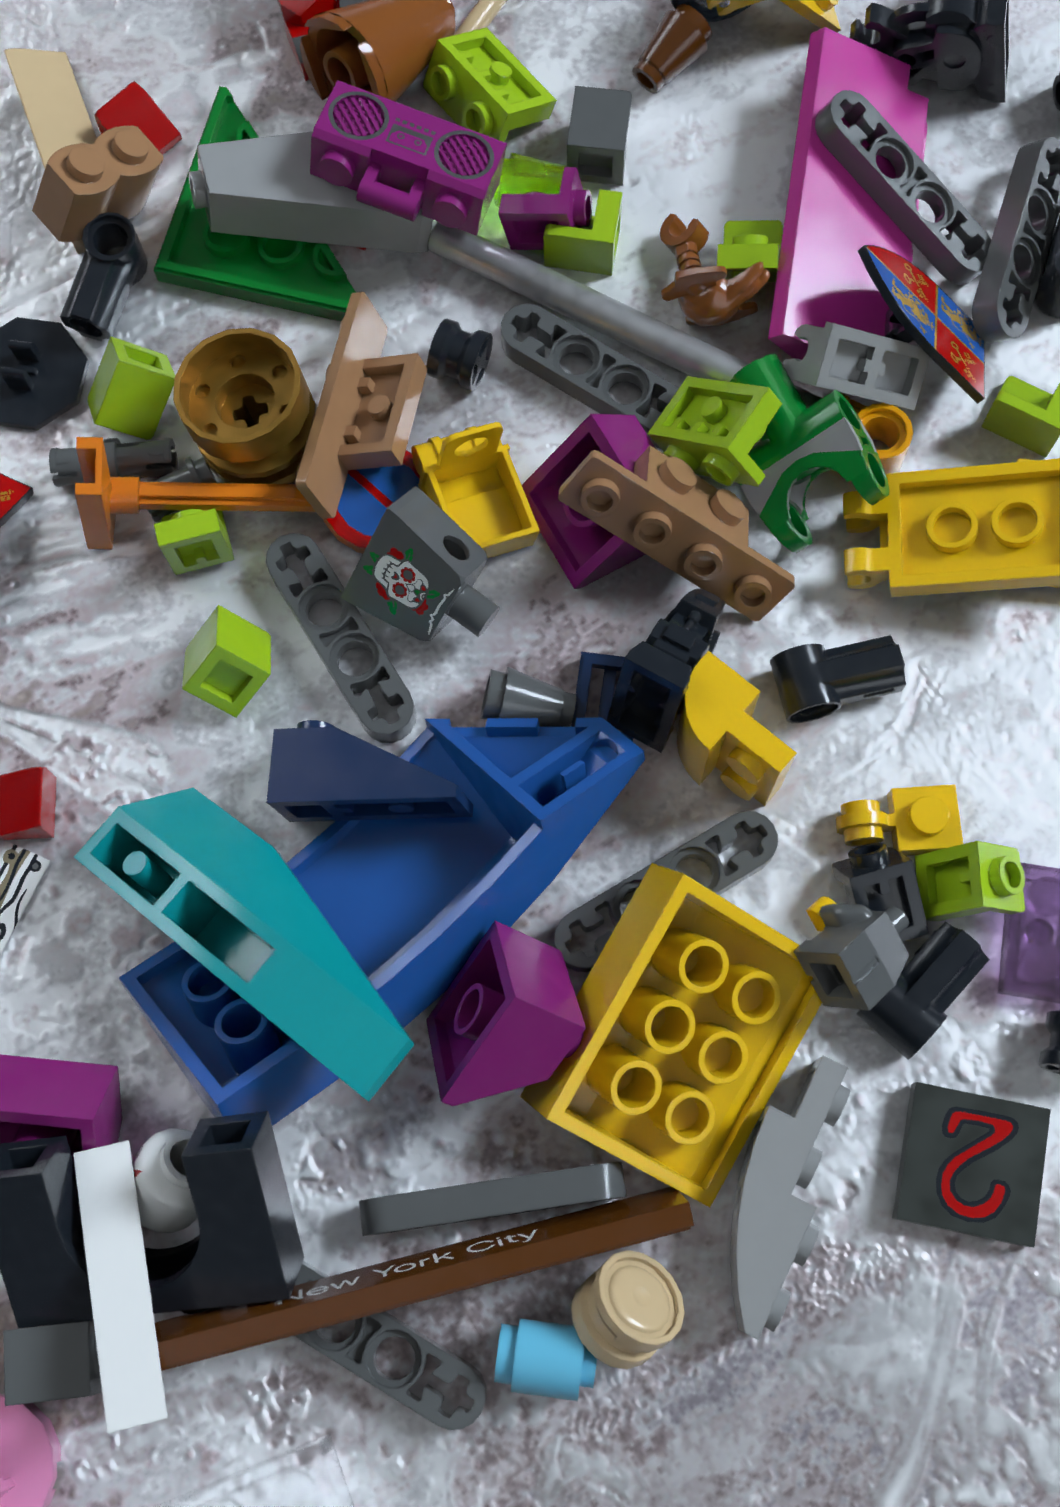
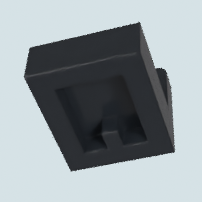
M871 843L850 850L848 852V859L832 864L834 877L845 886L849 904H862L871 909V911H885L890 906H895L902 910L909 920L908 927L899 934L902 942L929 934L912 859L893 847H887L884 843Z

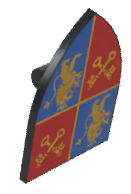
M864 245L861 247L858 253L874 285L890 308L886 313L884 337L907 343L914 340L977 404L984 400L985 342L976 333L972 319L932 279L902 256L875 245Z

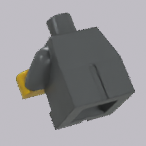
M822 896L806 910L816 930L821 933L812 940H805L794 950V953L806 975L813 977L811 984L824 1006L870 1011L896 985L908 960L909 953L899 934L908 927L909 920L905 913L895 906H890L885 911H871V909L862 904H836L833 899Z

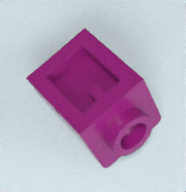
M564 167L559 194H544L541 192L502 194L498 215L510 249L544 250L543 236L547 224L576 228L590 225L592 218V196L590 190H583L577 167Z

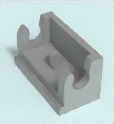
M826 322L825 328L804 324L796 329L795 335L800 339L808 341V350L802 360L791 358L783 361V366L791 380L915 410L930 357L920 346L831 322Z

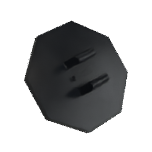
M16 317L0 327V426L38 431L80 403L90 362L62 323Z

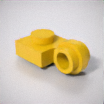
M955 784L891 788L887 794L889 814L880 811L879 801L856 800L842 804L840 806L841 815L835 819L837 833L844 835V842L847 846L880 843L884 841L883 832H891L893 848L905 856L920 855L963 844Z

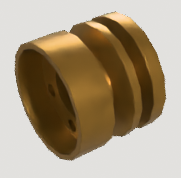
M254 328L227 329L202 340L185 356L174 378L173 402L181 421L193 441L197 443L211 471L225 483L290 484L296 480V470L303 457L311 430V420L317 410V405L292 349L274 334Z

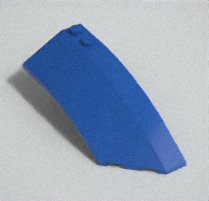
M487 718L485 727H452L450 719H425L427 728L406 749L400 758L455 783L472 802L473 817L335 821L287 862L292 872L403 1028L448 989L494 921L511 927L551 884L645 761L644 750L605 719L576 718L575 727H540L538 718ZM175 941L119 977L125 990L214 1117L268 1111L273 1126L339 1079V1077Z

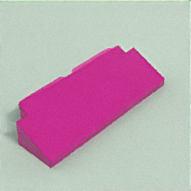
M826 27L810 33L768 336L770 341L789 356L800 360L807 353L808 341L798 338L795 335V331L804 324L825 328L826 322H831L884 336L886 313L890 308L874 285L858 253L861 247L864 245H875L895 252L911 263L913 260V247L909 238L823 145L815 128L816 116L837 93L843 90H852L860 93L875 107L923 162L927 137L926 118L929 99L908 90L911 65ZM842 117V122L849 128L850 124ZM866 140L861 143L865 149L870 145ZM876 155V163L880 171L887 177L895 178L896 173L890 161L885 157ZM916 199L917 210L919 207V199Z

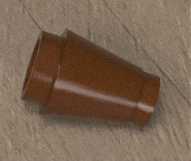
M680 4L675 10L666 11L640 56L638 63L632 69L633 76L637 82L649 92L657 93L662 86H665L704 55L708 50L707 42L712 37V30L706 19L697 10L686 4Z

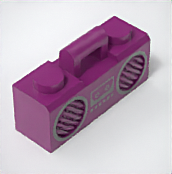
M337 80L312 132L310 174L325 179L333 185L344 186L357 191L356 201L412 222L415 221L420 209H422V216L438 221L446 227L457 228L477 236L500 182L507 143Z

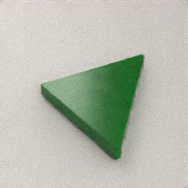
M219 86L198 145L259 138L250 122L246 121L237 107L229 89ZM197 150L189 172L198 171ZM188 172L153 269L159 282L341 321L344 318L352 293H356L327 244L211 232L205 208L195 209Z

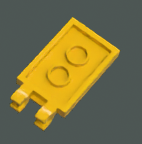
M1060 458L887 473L886 477L890 489L889 495L874 505L869 504L858 491L843 493V517L846 519V531L848 533H864L872 531L877 527L880 528V548L856 547L844 550L845 576H847V586L850 589L870 588L889 580L891 597L1060 586Z

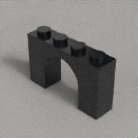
M263 1111L200 1119L181 1155L198 1219L200 1234L191 1241L176 1247L163 1249L144 1248L153 1314L176 1311L195 1314L214 1307L288 1300L293 1292L304 1260V1254L269 1112ZM66 1136L0 1143V1271L18 1328L93 1321L75 1165Z

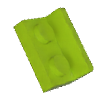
M487 27L437 39L423 81L425 91L457 125L505 142L509 130L549 119L557 101Z
M687 376L647 434L662 449L663 454L683 460L697 475L711 477L713 480L726 486H731L736 482L759 487L765 478V474L748 453L754 444L762 438L767 425L782 403L769 387Z

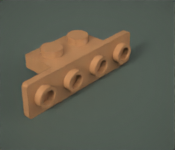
M365 292L352 293L345 316L340 323V333L332 360L326 370V380L318 407L311 420V430L303 457L296 470L295 484L297 489L322 519L334 518L336 516L348 470L402 465L428 369L418 353L381 357L388 330Z
M651 445L635 461L634 473L597 450L591 451L559 489L558 498L562 503L701 589L720 597V599L726 601L727 605L753 621H760L795 588L794 575L748 547L749 509L744 506L743 502L734 493L726 489H717L695 475L692 468L683 460L673 456L668 457Z

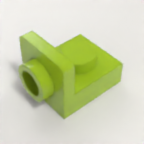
M779 220L726 222L724 225V243L718 244L717 266H724L727 269V277L724 279L734 278L755 263L763 262L764 269L770 271L768 282H776L783 235L782 222Z
M215 508L209 510L187 509L165 515L160 523L154 524L158 546L175 575L235 560L223 511H216Z
M973 841L915 855L917 883L926 920L939 922L989 911L1005 914H1016L1025 911L1023 891L1025 874L1020 863V854L1017 848Z

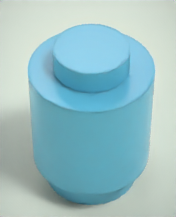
M520 1318L519 1326L501 1324L494 1382L510 1384L512 1393L578 1401L580 1387L594 1388L597 1358L581 1343L574 1325Z

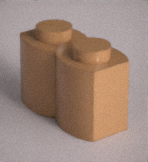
M137 126L111 128L99 135L94 144L79 143L65 146L57 150L49 158L32 211L58 241L73 242L82 240L85 226L99 214L106 212L119 213L127 217V219H131L143 210L164 156Z

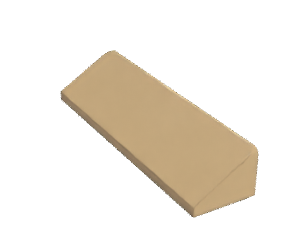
M21 48L4 50L44 169L51 155L57 150L72 144H94L97 137L66 52ZM83 239L72 242L77 254L85 252Z

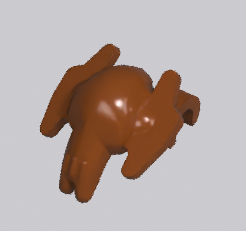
M670 214L661 226L660 238L675 255L679 271L675 272L674 281L662 289V299L670 301L678 298L680 308L685 315V322L688 325H700L702 327L718 326L756 313L758 311L757 303L746 301L758 293L770 278V271L764 269L763 262L755 263L734 278L724 279L727 277L726 267H702L698 252L705 246L708 240V230L698 219L694 218L687 228L676 214Z

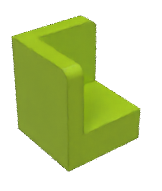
M599 189L595 216H592L589 226L576 228L547 224L543 236L544 266L612 276L621 229L623 192Z
M110 336L87 398L94 424L145 440L152 439L174 386L175 374L167 355Z
M1014 376L1007 377L981 427L1047 458L1060 436V382L1054 393L1050 394Z
M218 605L186 647L182 689L237 718L271 675L270 634Z

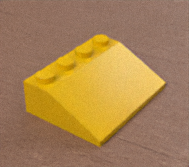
M651 863L576 996L586 1026L579 1047L573 1055L562 1060L548 1080L525 1086L520 1097L549 1121L698 1202L711 1207L822 1004L811 984L813 977L806 975L794 953V950L800 945L684 873Z

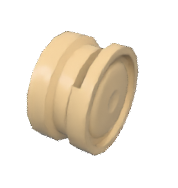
M629 1250L613 1254L596 1272L591 1274L575 1290L571 1304L573 1325L581 1343L595 1358L608 1366L627 1370L642 1365L658 1349L668 1344L681 1330L685 1314L682 1294L670 1273L661 1263L648 1255Z

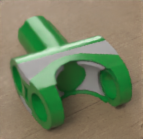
M769 354L754 360L739 370L730 380V382L769 387L782 403L767 425L760 441L755 443L748 453L765 474V478L759 487L741 483L739 485L752 508L767 528L791 552L798 553L812 544V535L806 523L809 518L805 509V500L811 482L821 473L829 470L838 472L846 482L851 481L859 494L871 505L876 504L889 495L888 480L875 445L854 408L839 391H832L807 408L776 354Z

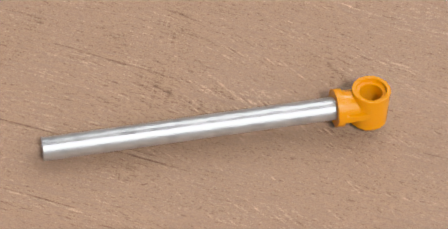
M439 222L436 223L431 232L428 242L429 251L692 377L730 382L739 370L749 364L478 234L476 236L457 228H449ZM794 385L807 408L822 399V397ZM842 394L854 408L871 439L882 441L889 447L887 450H877L885 474L899 473L913 436L912 422L906 413L898 407L886 403L865 406Z

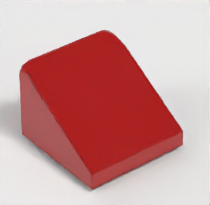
M135 81L131 82L95 113L94 118L101 134L114 127L137 126L162 155L182 139L176 127L149 94Z
M31 767L0 775V840L54 838L57 777L46 767Z

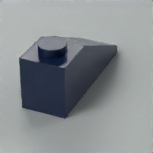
M306 720L299 722L297 728L274 729L266 803L289 822L473 817L472 802L455 783L351 735L330 723Z

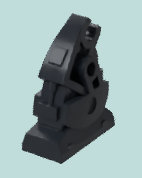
M928 0L924 3L908 4L895 11L884 5L871 3L866 8L865 23L863 24L856 18L851 24L849 38L911 65L909 85L913 86L924 78L937 81L939 89L964 90L967 86L974 83L981 99L994 103H1005L1010 57L1009 0Z
M697 588L688 592L664 620L660 618L646 642L642 641L632 648L624 659L607 717L608 723L617 730L662 753L674 729L673 725L677 714L681 713L684 696L694 667L708 650L713 654L721 633L715 630V627L723 613L726 601L704 589Z

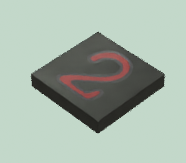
M920 1082L912 1083L892 1219L1034 1248L1051 1109Z

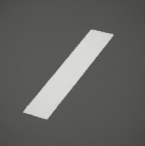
M129 1140L73 1154L108 1434L168 1418Z

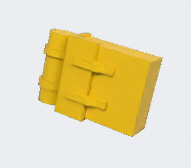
M499 422L479 427H468L464 431L443 438L435 436L429 438L427 442L414 445L411 448L413 463L420 475L419 489L433 500L486 552L487 558L532 546L540 532L509 455L510 447L508 444L502 445L500 440L503 427Z

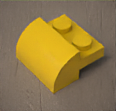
M708 650L694 667L684 696L677 728V749L680 760L687 773L698 785L716 767L722 772L720 779L734 794L746 801H750L754 797L765 806L781 788L797 752L752 718L761 691Z

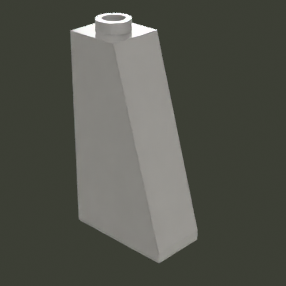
M312 132L197 145L198 171L189 172L190 190L195 209L205 208L211 232L409 253H423L429 250L428 242L433 219L422 216V209H420L415 221L412 222L356 201L357 191L344 186L333 185L325 179L310 174Z

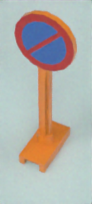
M76 437V450L84 483H75V498L88 549H113L116 514H140V509L209 510L215 508L216 511L316 512L297 489L296 484L140 482L139 477L110 476L103 437ZM406 450L401 466L348 470L336 516L323 519L338 541L358 553H364L387 507L415 486L419 488L420 475L414 466L412 453Z

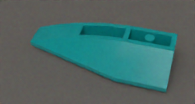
M194 787L118 806L74 856L77 861L368 1102L415 1045L280 853Z

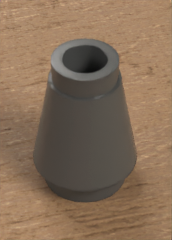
M507 667L506 672L491 669L485 689L481 719L538 718L540 727H570L576 705V694L564 692L563 689L510 667Z

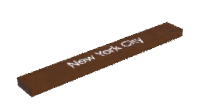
M667 1187L295 1285L288 1300L214 1307L200 1313L185 1314L155 1322L161 1371L690 1230L694 1226L690 1204L678 1190L673 1187Z

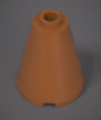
M366 0L321 12L310 18L304 25L309 27L308 34L300 38V51L305 71L314 90L322 101L330 96L337 80L396 102L430 63L437 39L454 35L456 26L454 6L451 0Z

